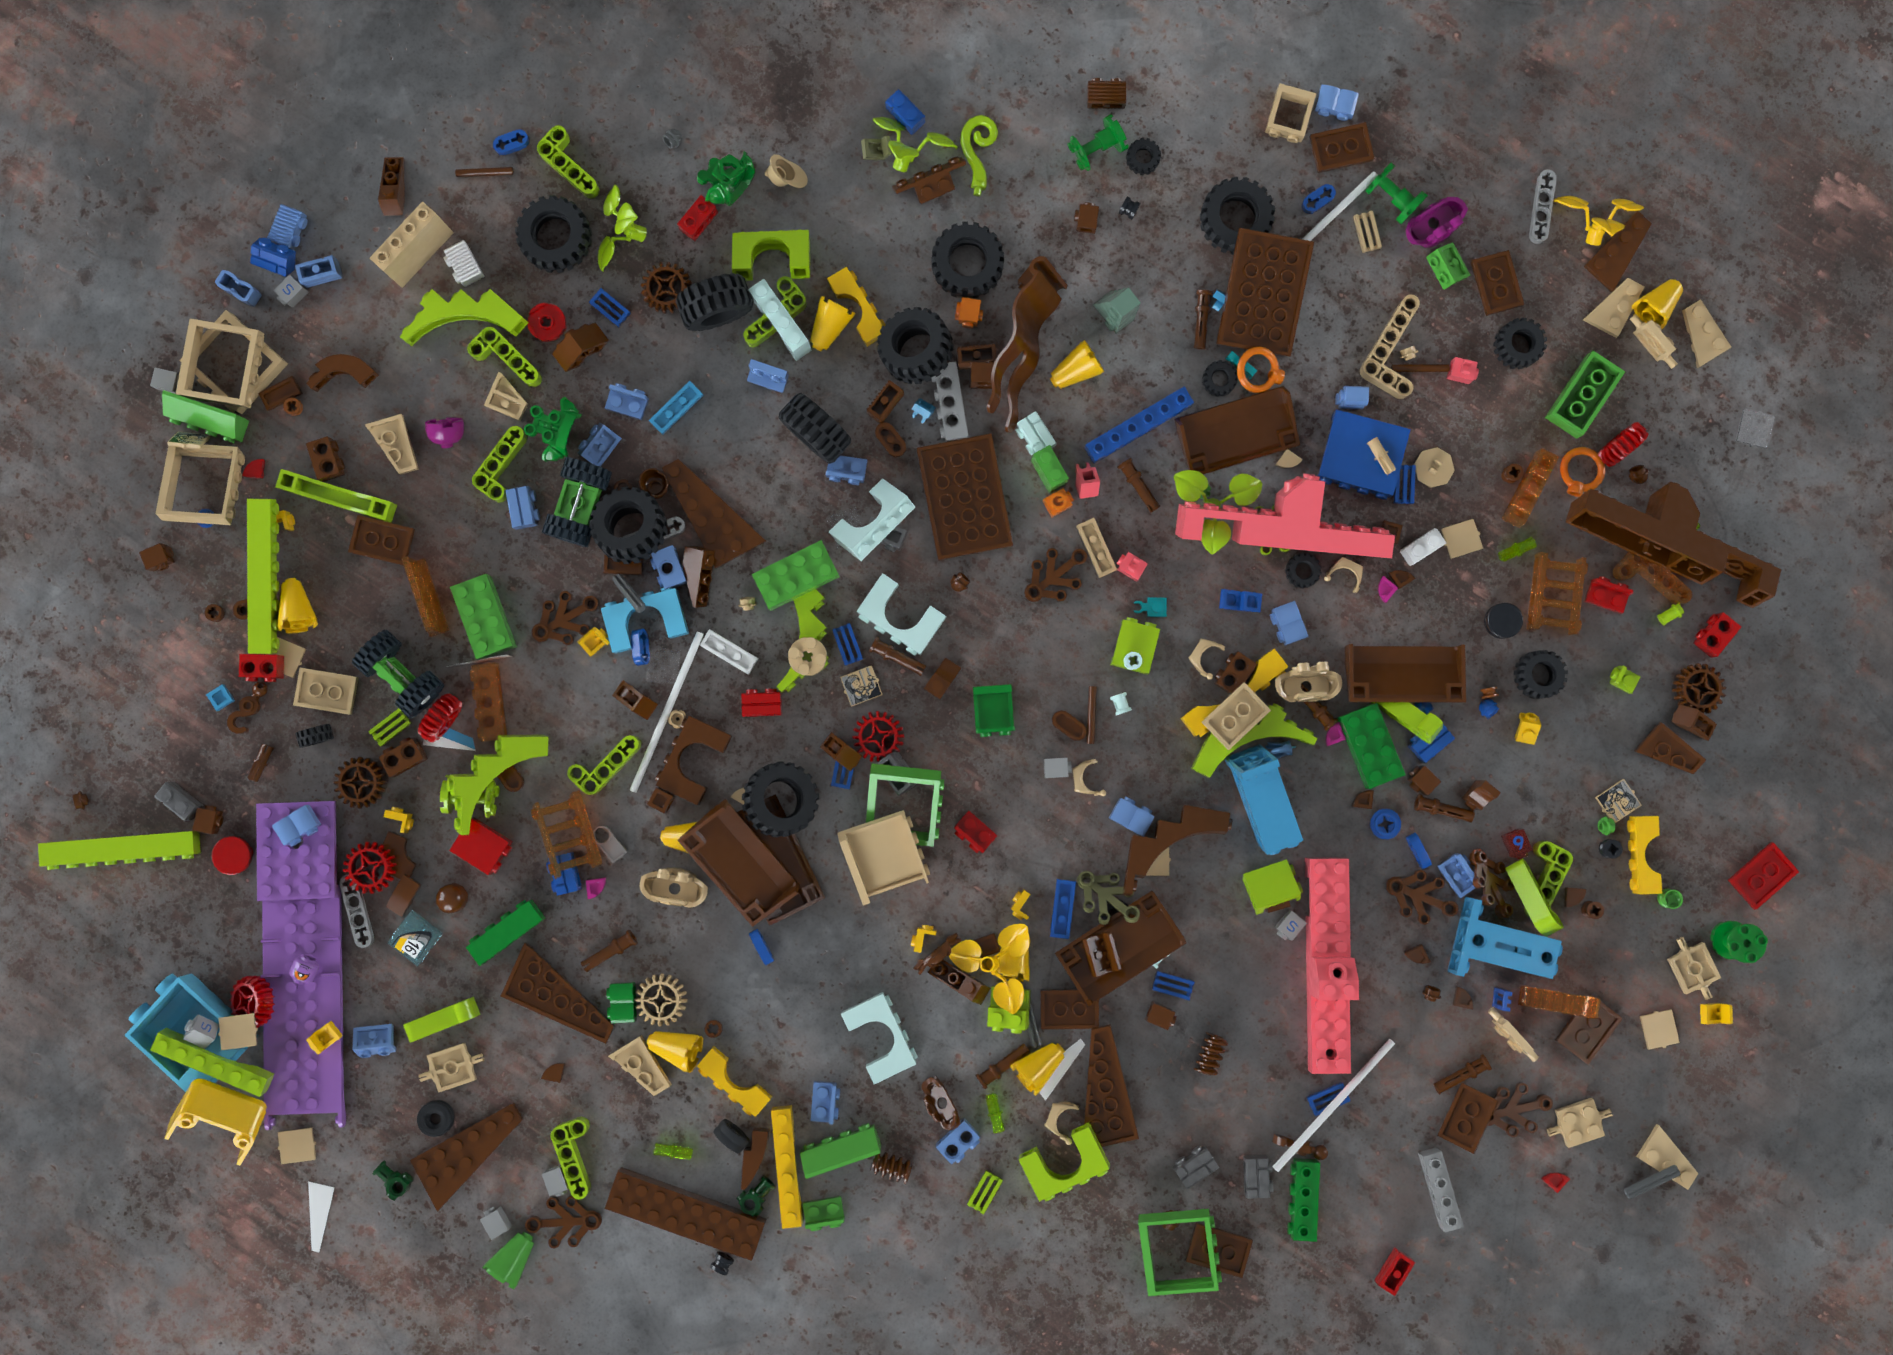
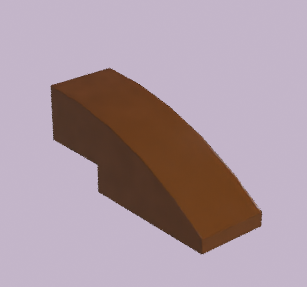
M753 1129L752 1147H745L743 1151L741 1190L747 1188L761 1165L766 1152L770 1129Z

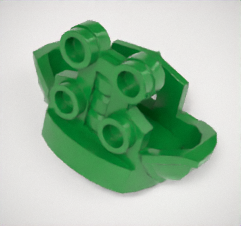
M744 151L741 160L730 154L721 160L711 158L708 163V170H700L698 172L697 182L701 185H706L708 182L712 184V187L707 192L705 201H710L714 204L722 203L730 207L748 188L756 171L752 159ZM723 166H732V167L729 168V169L724 170V167H723Z
M564 396L560 400L561 411L553 409L549 415H545L543 408L535 405L531 407L530 413L534 417L533 423L527 424L524 427L526 435L534 437L537 433L542 434V442L549 444L542 453V460L545 462L558 461L568 457L566 445L574 421L581 419L582 414H579L575 404Z

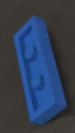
M1056 879L1050 937L1069 939L1076 881Z

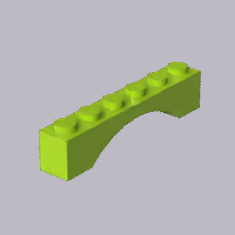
M283 469L280 470L275 486L283 491L392 523L397 505L390 501L347 490Z
M164 1028L157 1033L150 1049L152 1052L258 1097H261L268 1091L274 1077V1073L263 1068L236 1062L184 1040L185 1035L169 1028Z

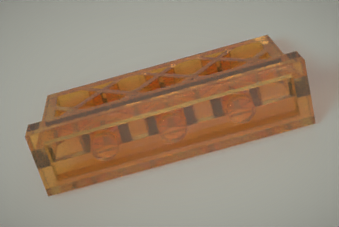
M407 556L401 558L429 637L448 632L449 628L426 560L424 558L415 560Z

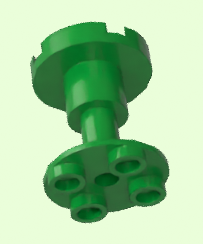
M1112 114L1103 118L1105 129L1094 134L1095 139L1081 146L1074 136H1070V142L1067 145L1071 153H1075L1078 158L1076 163L1081 171L1084 169L1086 171L1090 170L1087 156L1099 149L1105 151L1114 146L1121 153L1129 148L1128 144H1124V141L1127 140L1119 122L1111 119L1113 117Z
M1391 162L1365 191L1370 195L1380 186L1393 198L1391 203L1401 211L1395 220L1402 224L1428 195L1421 191L1414 197L1405 187L1401 190L1387 177L1396 167Z
M1725 921L1717 924L1710 935L1712 948L1717 955L1726 959H1736L1743 963H1755L1764 955L1768 943V938L1759 927L1753 924H1742L1737 921Z

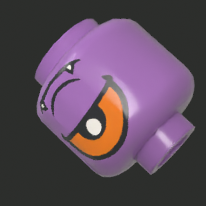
M307 954L296 957L289 971L290 976L294 978L293 981L300 985L312 982L319 969V964L316 962L317 959Z

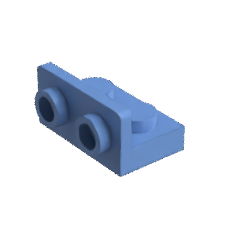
M753 359L750 360L748 382L780 393L784 392L789 377L787 371Z
M616 383L615 386L610 384V392L605 409L642 420L649 400L644 395L645 392L638 389L633 391L627 390L626 386Z
M599 423L592 427L589 432L591 434L589 438L580 443L577 453L591 464L601 467L622 438L604 424Z
M840 455L834 463H828L825 475L829 478V481L840 482L841 480H847L848 484L859 485V483H864L867 459Z
M393 1024L353 1028L352 1050L357 1056L368 1058L375 1054L386 1056L396 1052V1047L393 1045Z
M814 1081L811 1121L828 1122L833 1125L834 1120H838L839 1108H835L836 1100L840 1099V1088H837V1083Z

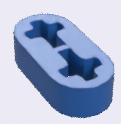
M518 129L495 138L493 148L499 155L504 156L526 148L530 140L525 131ZM519 135H521L523 138L522 143L516 141L518 140ZM501 142H503L504 144H506V145L504 146L505 149H503V150L500 148V143H501Z
M1325 184L1309 194L1302 202L1303 211L1307 214H1313L1329 204L1336 195L1335 188L1332 185ZM1324 190L1326 192L1330 191L1329 197L1325 196L1321 199L1320 196H1322ZM1308 200L1309 202L1317 200L1313 207H1307Z
M645 629L633 630L631 632L633 661L637 666L646 665L650 661L648 634Z
M1413 833L1407 836V843L1421 869L1431 866V860L1418 835Z
M759 929L750 932L749 936L763 963L768 965L774 962V957Z

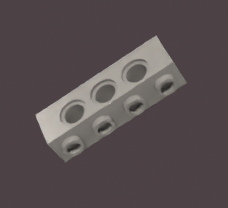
M956 361L949 362L945 370L942 369L938 377L934 376L931 378L932 382H936L937 389L933 391L935 401H939L940 408L936 409L938 420L942 419L943 427H940L941 439L945 438V442L968 438ZM943 380H949L951 382V386L949 388H943L941 386V382ZM948 398L955 402L951 407L944 405V401ZM954 417L958 422L956 425L950 426L947 423V419Z
M1435 1147L1418 1152L1440 1229L1447 1233L1464 1228L1442 1151Z

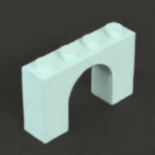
M762 279L748 289L753 302L763 315L765 314L796 361L812 351L808 339L765 279Z
M883 478L869 491L878 504L882 506L879 515L873 522L864 527L856 528L841 519L829 531L839 545L860 561L915 508L914 504L904 493Z
M882 573L858 608L857 613L860 614L858 618L867 624L869 621L875 624L874 629L884 634L887 632L890 634V639L898 645L903 643L907 646L906 650L914 656L917 653L921 655L946 619V616L932 606H929L918 624L910 629L901 630L890 625L885 617V607L899 584Z
M884 992L841 1012L848 1031L868 1022L878 1021L886 1024L893 1032L894 1045L891 1051L883 1057L866 1064V1069L874 1084L916 1065V1059L918 1058L914 1047L910 1048L907 1041L910 1039L906 1030L902 1031L899 1026L902 1022L898 1013H893L890 1007L893 1005L890 996H885Z

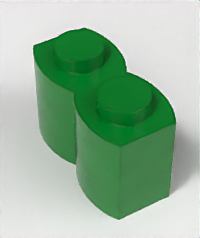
M635 982L611 983L610 987L606 990L607 999H610V1007L607 1008V1018L611 1019V1023L636 1022Z

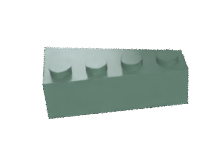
M1128 287L1108 292L1095 302L1093 306L1106 321L1104 322L1106 327L1117 334L1134 321L1141 302Z

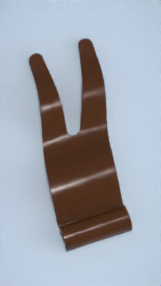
M1044 256L1036 257L1030 263L1029 270L1033 278L1021 289L1013 303L1012 317L1014 325L1011 339L996 358L992 368V394L987 404L988 413H994L1000 403L1001 381L1004 372L1023 351L1022 360L1014 369L1007 389L1009 416L1005 425V431L1008 433L1014 431L1018 422V396L1025 381L1034 372L1039 361L1038 336L1040 328L1062 300L1057 291L1067 289L1068 287Z

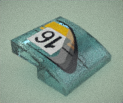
M412 910L387 944L418 967L443 933Z

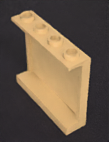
M422 201L369 259L403 288L454 232Z
M904 810L837 833L839 843L863 905L870 903V896L923 878L926 884L929 883L927 877L930 875L927 864L923 865L922 860L925 859L921 848L917 849L916 844L919 843L916 832H911L910 828L913 827L910 816L906 817Z

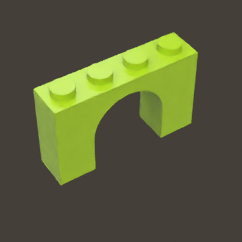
M809 230L732 233V273L740 274L746 281H752L755 258L766 250H780L790 258L791 279L810 278Z
M1089 1122L1073 1129L1071 1132V1136L1082 1159L1079 1168L1073 1173L1060 1175L1051 1171L1047 1167L1038 1147H1034L1019 1155L1018 1160L1039 1202L1042 1200L1049 1201L1055 1197V1194L1061 1191L1066 1193L1073 1189L1072 1186L1077 1184L1084 1185L1090 1181V1178L1096 1175L1101 1177L1108 1172L1110 1163Z

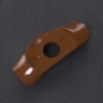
M958 933L947 936L944 943L924 959H919L913 969L918 970V974L921 975L926 966L936 967L937 963L951 954V946L962 941L961 938H957Z
M929 1077L922 1083V1090L925 1094L923 1100L926 1104L927 1112L935 1122H940L943 1129H956L960 1125L956 1107L938 1077ZM941 1097L947 1100V1106L944 1109L939 1106V1099Z

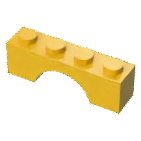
M845 267L828 277L827 281L837 299L848 298L855 301L861 307L862 318L856 328L868 347L877 341L878 336L881 335L880 329L882 326H886L882 318L880 320L877 318V310L872 302L869 304L866 300L868 295L862 286L859 288L856 281L858 278L854 271H849Z
M1629 816L1627 822V830L1630 832L1628 849L1631 851L1629 869L1632 871V878L1629 882L1630 889L1634 894H1662L1661 874L1653 871L1645 859V850L1648 843L1660 835L1659 816Z
M713 1046L697 1065L699 1073L705 1078L709 1076L714 1081L713 1085L721 1091L724 1089L731 1101L734 1103L739 1102L746 1114L756 1117L770 1101L772 1095L759 1084L751 1087H740L734 1084L729 1079L726 1070L729 1058Z

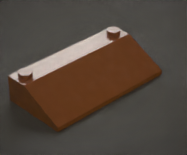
M1284 386L1174 419L1188 470L1198 471L1202 474L1300 445L1291 395Z
M1353 644L1345 646V670L1349 702L1466 703V653L1464 644L1455 647L1353 646Z
M776 794L764 799L765 805L771 814L779 818L786 817ZM742 809L737 812L799 884L796 896L765 917L769 925L779 922L825 898L795 834L786 837L764 835L760 829L756 830L752 827V821L748 822L746 811Z
M726 799L711 809L678 839L683 848L752 927L798 894L799 884Z
M1153 890L1129 905L1137 907L1140 911L1137 922H1127L1124 919V914L1119 911L1110 917L1108 924H1099L1055 953L1088 1006L1186 944L1184 936ZM1129 914L1128 917L1134 918L1135 915ZM1103 932H1111L1116 942L1117 954L1121 960V970L1093 977L1082 939Z

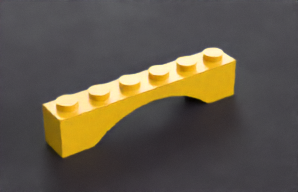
M1275 648L1256 661L1257 665L1247 685L1254 693L1259 689L1263 691L1271 685L1269 681L1286 673L1285 669L1288 668V665ZM1220 704L1196 706L1180 719L1193 736L1199 735L1202 737L1209 732L1202 721Z
M792 1105L773 1107L771 1117L782 1229L802 1227L803 1215L796 1166Z

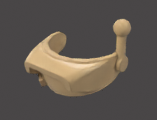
M1341 557L1326 572L1324 580L1330 581V575L1337 569H1350L1357 577V583L1353 590V593H1357L1360 589L1363 566Z
M1200 639L1188 658L1201 673L1200 675L1210 680L1213 678L1212 673H1206L1200 664L1202 653L1211 646H1216L1220 650L1225 651V646L1214 641Z
M1096 759L1083 761L1078 766L1072 768L1075 792L1094 794V796L1101 795L1103 797L1106 795L1105 790H1089L1083 782L1085 768L1090 764L1098 763Z
M1067 1101L1053 1103L1044 1126L1057 1136H1060V1139L1064 1140L1067 1145H1071L1072 1140L1057 1130V1118L1064 1110H1079V1106Z

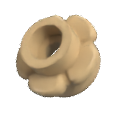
M1415 346L1401 350L1400 358H1404L1405 361L1415 358V353L1418 350L1416 351Z
M755 597L740 598L738 606L743 607L744 611L753 610L757 602H755Z
M673 710L670 713V717H668L669 724L679 729L683 719L686 718V713L682 710Z

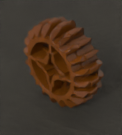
M660 262V268L657 269L653 265V272L650 270L646 271L649 277L643 276L642 279L647 283H641V287L644 289L641 291V294L646 296L644 301L649 302L648 306L650 308L655 306L656 312H659L662 308L663 314L667 313V309L674 313L673 308H677L676 298L679 295L674 290L677 281L681 280V291L692 285V282L687 280L690 276L688 273L684 274L685 270L683 267L678 269V264L675 263L671 268L670 262H667L666 267H664L663 263ZM671 274L667 279L660 278L662 275ZM655 281L659 287L656 291L657 294L653 297L652 286ZM662 284L664 286L667 285V287L669 285L671 291L664 290ZM666 297L673 298V300L667 302L660 301Z
M1695 663L1694 666L1692 664L1688 665L1687 669H1681L1682 674L1676 675L1679 681H1673V684L1677 686V688L1672 689V692H1677L1674 699H1680L1677 704L1678 706L1681 704L1700 710L1703 714L1704 712L1709 714L1711 709H1718L1717 704L1723 703L1720 697L1726 696V694L1722 693V690H1725L1727 687L1722 686L1721 683L1725 679H1719L1718 677L1721 673H1714L1715 668H1709L1708 664H1703L1702 666L1700 663ZM1694 674H1699L1694 683H1687ZM1708 680L1710 681L1712 688L1709 687ZM1698 686L1704 692H1700V690H1698L1695 687ZM1687 691L1690 692L1691 698L1688 697ZM1705 695H1711L1706 703L1700 705V701L1703 700Z
M358 757L357 760L350 758V763L344 761L345 768L342 766L338 767L341 774L335 773L334 775L339 778L338 781L333 782V784L338 785V788H335L334 791L341 792L337 798H344L343 804L350 802L351 808H354L356 805L358 809H362L363 805L368 808L370 807V802L376 804V798H382L379 792L386 791L385 788L381 787L382 784H387V781H382L386 774L379 773L383 768L381 766L376 767L377 762H371L370 758L365 760L363 757ZM357 768L354 777L350 780H347L350 772L353 769ZM364 768L370 771L373 780L367 778ZM358 780H361V781H363V782H368V783H367V784H363V785H358V784H353L352 782H357ZM373 785L372 791L364 797L367 787ZM347 786L353 787L356 797L349 792Z

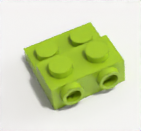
M992 986L987 1027H992V1031L1002 1032L1005 1028L1011 1029V1033L1021 1034L1022 1030L1025 1031L1029 1026L1031 990L1024 989L1022 1006L1015 1014H1011L996 1004L993 998L995 986Z

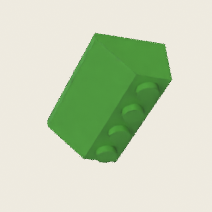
M165 390L162 392L163 416L170 418L169 422L176 425H181V422L188 424L187 428L199 431V428L206 430L205 434L217 437V434L224 436L223 440L234 443L235 440L243 441L249 420L237 414Z
M866 1123L858 1127L859 1130L853 1132L850 1129L845 1130L838 1137L828 1136L821 1139V1143L814 1144V1142L804 1145L800 1151V1157L805 1178L808 1179L880 1154L882 1146L875 1125Z

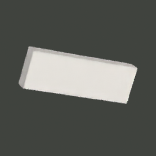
M710 629L700 643L701 647L748 675L759 659Z

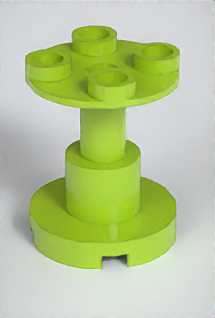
M450 775L445 776L448 781L450 779ZM443 780L440 802H444V807H440L441 813L451 814L455 807V799H458V796L450 794V791L447 790V781ZM494 780L487 786L486 792L481 794L477 802L484 804L486 818L496 814L497 806L494 803L495 797L499 796L500 788Z

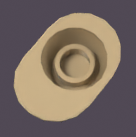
M774 154L771 156L770 165L765 171V176L774 185L783 187L789 184L796 188H804L807 185V175L801 167L780 155Z

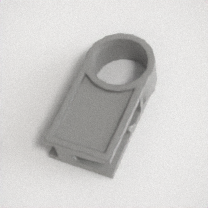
M598 826L593 830L592 839L612 863L618 861L628 852L609 827ZM605 828L608 830L609 838L606 842H599L596 839V831L598 829Z

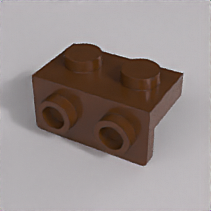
M1103 932L1082 939L1093 977L1121 970V960L1117 954L1116 942L1111 932Z

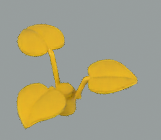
M1561 196L1553 200V202H1558L1571 208L1585 210V230L1588 231L1585 242L1595 246L1601 245L1605 231L1612 237L1615 233L1624 229V224L1612 220L1618 209L1622 208L1627 211L1644 209V206L1630 200L1613 199L1611 203L1616 206L1609 218L1606 220L1597 217L1592 218L1593 224L1590 226L1589 203L1575 196Z
M1013 924L1004 928L998 936V944L1005 949L994 956L980 958L982 949L973 940H964L951 948L949 958L960 970L972 973L980 967L982 971L991 972L992 975H996L1003 981L998 983L993 990V998L999 1007L1011 1014H1015L1020 1009L1024 1000V987L1022 983L1016 978H1011L1007 981L996 970L999 967L998 958L1007 951L1013 957L1022 956L1028 951L1030 936L1027 925Z

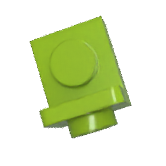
M1624 665L1618 666L1611 672L1610 678L1612 679L1609 683L1632 694L1641 676L1627 670V667Z

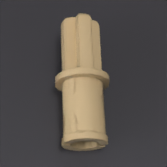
M1378 437L1367 442V445L1376 457L1375 460H1378L1385 474L1388 475L1395 471L1396 468L1387 454L1389 452L1385 451Z

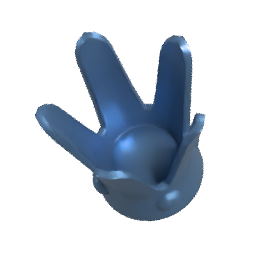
M1290 741L1283 743L1267 742L1270 745L1265 746L1267 749H1272L1271 753L1277 759L1292 755V748H1296V746H1291Z

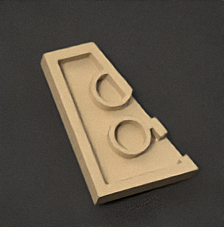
M1629 278L1625 279L1583 321L1617 338L1632 312V305L1639 299L1645 286Z
M1701 299L1682 310L1687 332L1690 334L1692 342V352L1695 353L1697 368L1731 348V345Z
M402 414L365 424L398 474L402 475L419 470Z
M642 1035L608 1056L619 1063L623 1070L637 1079L636 1081L653 1096L672 1085L654 1054L649 1050Z
M1656 1124L1636 1157L1659 1172L1672 1165H1676L1681 1175L1672 1180L1689 1190L1698 1172L1664 1130Z

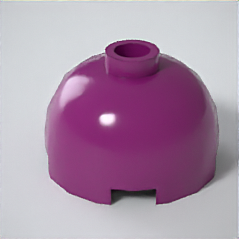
M446 417V419L438 421L436 419L425 421L427 436L434 444L441 445V448H451L454 443L459 442L463 437L464 421L459 417Z

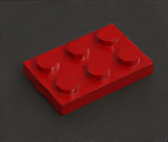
M1770 842L1728 881L1754 910H1757L1797 875L1799 871L1775 843Z

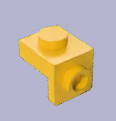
M279 511L278 515H276L277 523L283 522L285 530L294 531V516L288 511Z
M593 627L577 641L590 657L610 642L607 640L608 634L602 628L599 630L596 627Z
M1530 712L1520 713V723L1514 737L1515 741L1535 745L1541 728L1539 716Z
M393 806L392 809L385 810L383 817L402 821L400 833H408L412 829L414 824L413 814L405 813L403 808Z
M1024 889L1022 892L1018 891L1012 899L1014 901L1011 910L1014 911L1012 915L1019 920L1023 918L1027 920L1029 918L1027 914L1020 910L1031 895Z
M922 924V928L918 927L917 935H912L911 941L914 952H922L924 934L936 935L937 930H933L934 926Z
M1700 1004L1701 1024H1733V1008L1731 1004Z
M329 1021L309 1036L306 1041L312 1050L320 1054L343 1035L335 1024Z

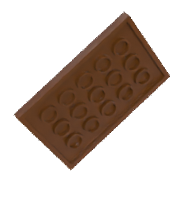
M1239 228L1216 344L1244 349L1265 347L1274 354L1291 357L1314 247L1313 241Z
M992 434L916 448L938 561L1012 547L1013 541Z

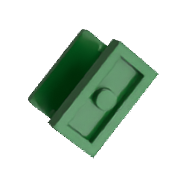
M1011 684L973 687L976 734L980 733V737L992 736V732H999V736L1011 735V731H1015Z

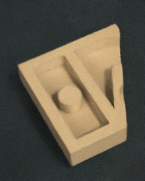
M498 372L484 406L521 421L528 403L505 376Z

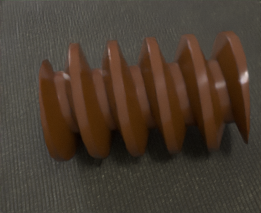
M1206 1032L1210 1036V1038H1204L1208 1045L1201 1046L1205 1053L1198 1054L1202 1058V1060H1196L1200 1067L1193 1069L1205 1075H1217L1218 1072L1214 1068H1220V1064L1217 1061L1223 1060V1057L1219 1053H1225L1226 1050L1222 1046H1227L1228 1042L1218 1035Z
M885 1152L882 1157L880 1154L874 1156L870 1171L874 1168V1175L881 1171V1177L883 1178L889 1173V1180L896 1176V1182L903 1178L904 1185H906L912 1166H910V1160L908 1159L903 1164L902 1157L895 1161V1155H892L888 1159V1153Z

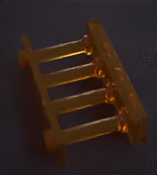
M1540 552L1535 554L1526 630L1534 631L1540 629L1542 625L1569 628L1568 635L1578 634L1582 626V621L1579 619L1584 576L1588 571L1586 558L1577 559L1576 564L1551 561L1548 558V553ZM1553 568L1575 571L1574 583L1549 580L1546 577V570ZM1551 587L1573 590L1572 602L1547 599L1543 596L1544 589ZM1549 606L1571 609L1570 621L1545 618L1541 615L1542 608Z
M580 790L572 792L568 801L540 808L539 802L534 803L533 809H531L532 818L537 820L550 861L548 869L550 875H554L555 880L561 877L560 871L586 863L591 864L592 868L603 864ZM569 808L571 810L574 809L576 815L574 819L546 827L544 815ZM575 826L577 828L580 827L582 834L580 837L552 845L549 834ZM579 845L586 846L587 853L585 856L557 863L555 852Z

